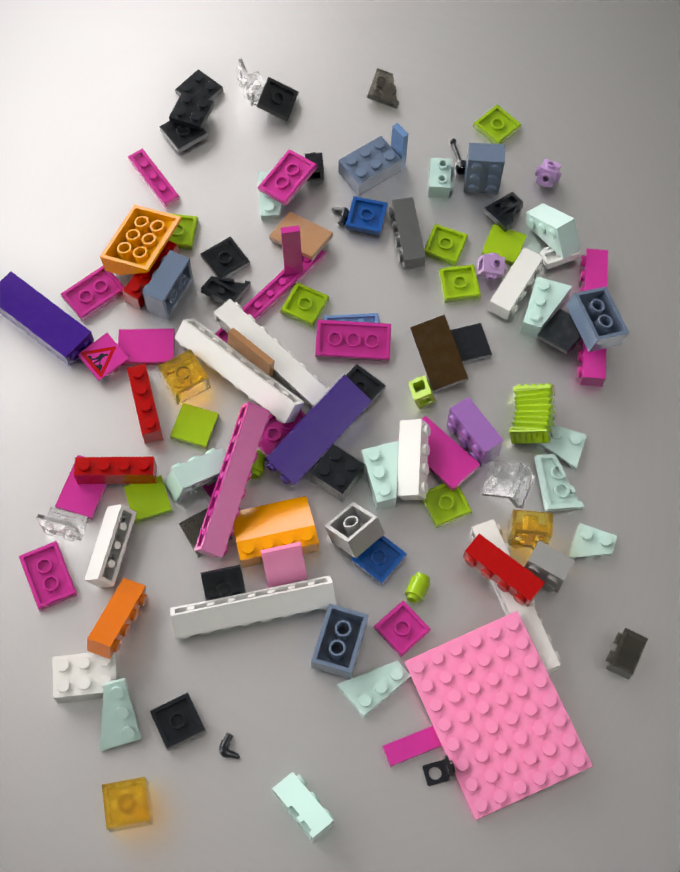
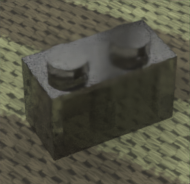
M627 628L622 633L618 632L613 641L616 644L614 651L610 650L605 659L608 662L606 669L629 680L634 674L648 638Z

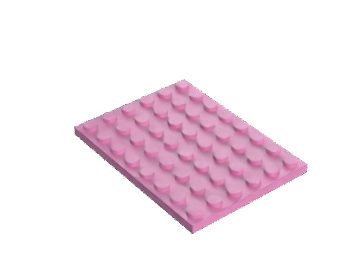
M518 611L404 661L444 752L448 755L449 761H453L455 767L454 774L475 820L593 767Z

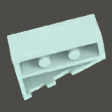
M544 203L526 212L528 227L560 257L565 259L581 250L574 218Z
M536 277L520 333L538 338L537 334L568 299L572 286Z
M399 441L361 450V461L365 464V474L376 511L396 505Z
M223 447L217 450L215 448L210 449L203 456L199 457V455H196L184 464L179 462L171 467L164 485L174 503L179 502L182 495L188 492L192 495L197 492L196 488L205 484L208 486L217 481L226 455Z
M292 772L273 787L272 790L312 843H314L333 827L334 817L319 804L320 800L313 791L311 793L305 787L307 783L300 774L296 776Z

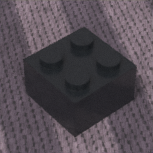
M332 444L312 470L311 482L343 503L365 473V464Z

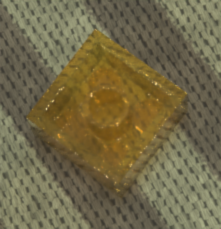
M191 349L157 366L161 379L177 405L211 388L209 377Z
M513 509L508 522V545L516 549L529 547L532 550L535 549L539 541L548 545L552 538L553 513Z
M146 777L102 784L106 829L109 832L153 824L149 783Z

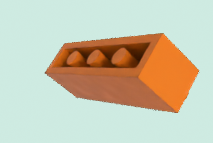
M126 578L122 579L87 638V651L111 659L114 652L117 653L119 651L123 636L126 637L128 635L131 622L136 621L140 606H144L147 601L148 595L145 594L146 585Z

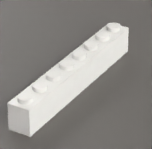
M229 299L214 312V321L228 333L229 330L235 328L275 361L273 376L285 388L305 402L304 405L309 410L330 389L322 385L321 380L316 375L308 372V368L303 363H299L289 350L286 351L276 338L273 339L263 326L260 327L253 316L247 315L237 302L234 303Z
M194 318L182 321L174 339L180 342L183 348L189 349L196 358L202 359L209 368L220 373L223 379L229 380L236 389L246 393L250 400L259 403L263 408L269 410L270 413L276 416L279 422L289 423L295 421L305 402Z
M494 519L471 528L470 535L472 540L480 533L510 556V547L507 542H504L501 536L502 529L499 524L496 525ZM491 580L506 615L518 611L547 673L558 670L561 658L551 645L552 638L550 634L545 632L543 628L544 621L534 608L535 601L533 600L528 607L521 605L514 600V596L500 590L497 583Z
M329 575L170 608L175 639H187L195 634L206 635L214 630H229L233 626L238 625L248 626L252 622H268L272 618H287L295 613L306 614L319 608L325 610L328 609L329 603L337 604L333 582Z

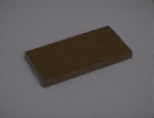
M445 314L410 327L433 393L469 381Z

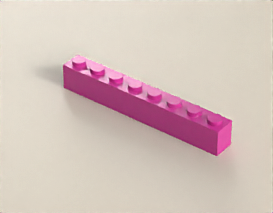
M586 248L585 254L581 255L580 266H583V271L580 272V281L583 282V286L580 287L579 292L605 286L608 289V250ZM583 339L578 342V345H581V350L578 351L577 358L581 362L577 370V378H580V385L603 387L606 380V348L589 352Z
M251 402L241 406L194 551L214 559L223 558L227 553V542L234 532L233 523L240 513L239 505L246 494L245 486L252 475V464L255 463L258 457L257 449L264 438L262 433L269 422V410Z

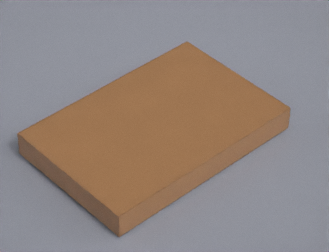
M289 212L269 235L271 241L282 245L280 228L299 226L302 256L313 261L331 240L333 232Z
M235 328L229 330L227 344L269 376L273 377L275 361Z

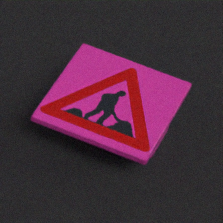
M105 333L81 351L80 354H77L98 381L105 376L114 374L121 368V364L129 359L108 333Z

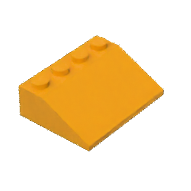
M134 204L100 255L105 271L118 275L149 272L182 218Z
M306 496L240 510L238 517L234 520V535L242 568L263 564L261 550L296 542L301 543L303 554L319 551L318 536Z

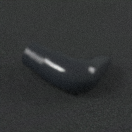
M332 208L333 212L340 214L338 224L344 226L349 214L348 208Z
M226 733L219 746L220 755L225 758L240 759L238 753L229 749L234 736Z

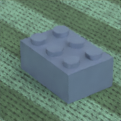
M380 136L338 161V173L353 191L360 196L401 172L402 159L385 139Z
M469 143L464 172V192L499 193L505 164V145Z
M171 250L167 256L165 255L162 258L160 267L153 272L151 281L143 288L142 293L148 312L163 319H168L193 278L190 258Z
M606 286L574 293L566 305L589 352L621 345L630 333Z
M329 603L311 660V668L351 679L369 615Z

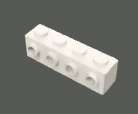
M524 247L490 300L488 311L508 320L510 315H514L518 309V302H522L527 294L526 289L528 287L531 288L534 284V276L536 274L539 275L543 269V256Z
M422 419L400 421L397 497L404 501L426 500V493H428L427 474L429 473L427 457L430 453L428 437L431 431L429 424Z
M122 504L107 507L84 581L99 588L115 585L137 513L136 511Z

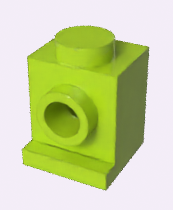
M426 375L408 382L413 399L419 409L437 402Z

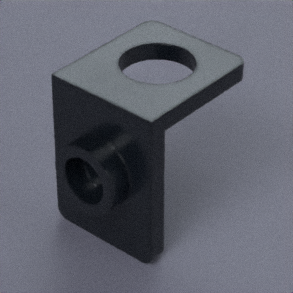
M445 755L440 761L429 763L422 767L427 786L451 781L454 776L453 773H455L453 761H449L448 755ZM433 767L439 768L441 771V777L437 780L429 776V770Z

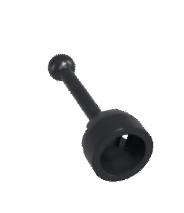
M452 138L450 139V144L453 145L458 160L455 163V170L457 174L463 175L466 160H461L456 146V139Z

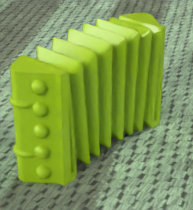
M533 383L532 385L518 384L513 386V392L516 395L514 397L516 412L514 414L516 417H513L515 422H511L513 427L509 428L511 444L550 443L551 436L549 433L553 432L551 426H554L553 420H555L553 414L556 413L554 409L556 407L554 404L555 399L553 397L555 396L554 384L539 383V385Z

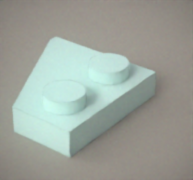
M579 523L568 557L575 559L611 556L617 535Z

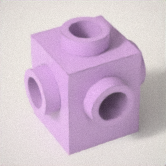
M544 159L542 165H538L535 176H538L536 183L542 187L553 188L554 183H558L562 174L559 172L561 164Z
M497 253L483 254L478 258L477 276L486 277L487 280H497L504 275L506 271L505 257H501Z

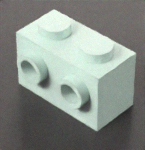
M430 159L428 197L449 198V193L454 188V181L451 180V177H454V166H451L452 159Z

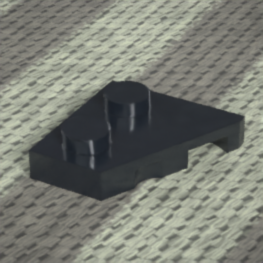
M511 192L486 206L484 213L506 232L523 208V201Z
M211 276L201 287V293L221 304H224L229 299L235 303L250 288L251 282L245 280V283L234 282V279H222Z

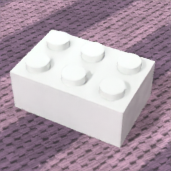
M92 652L52 657L53 698L58 704L103 699L104 683L120 679L119 656L116 652H114L111 659Z

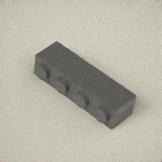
M413 197L392 200V206L389 207V216L394 221L392 222V231L397 236L395 237V245L400 250L398 252L399 263H402L403 269L425 267L426 255Z

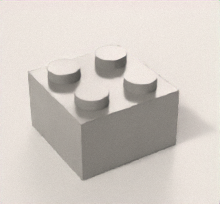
M352 502L324 526L332 543L354 558H357L385 534L378 517L355 502Z
M539 541L530 555L525 568L545 582L543 586L545 589L558 593L575 560Z

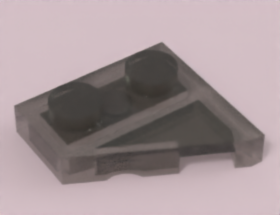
M377 68L367 98L397 109L399 100L397 101L396 97L397 90L394 85V76L390 72Z

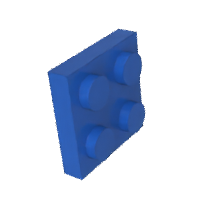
M353 196L346 229L380 236L388 203Z
M383 535L357 558L352 557L351 562L380 585H383L406 558L407 553Z

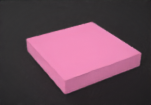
M300 542L261 550L268 588L307 580Z

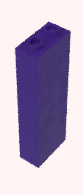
M12 271L0 281V314L68 366L78 360L79 356L77 354H80L81 351L93 343L94 338L89 329Z
M344 374L263 459L266 462L265 466L272 472L276 471L280 475L279 479L288 486L290 484L294 486L365 410L372 400Z

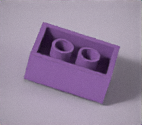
M469 396L450 408L447 429L451 434H455L460 446L463 449L466 448L470 455L480 463V467L498 457L504 440Z

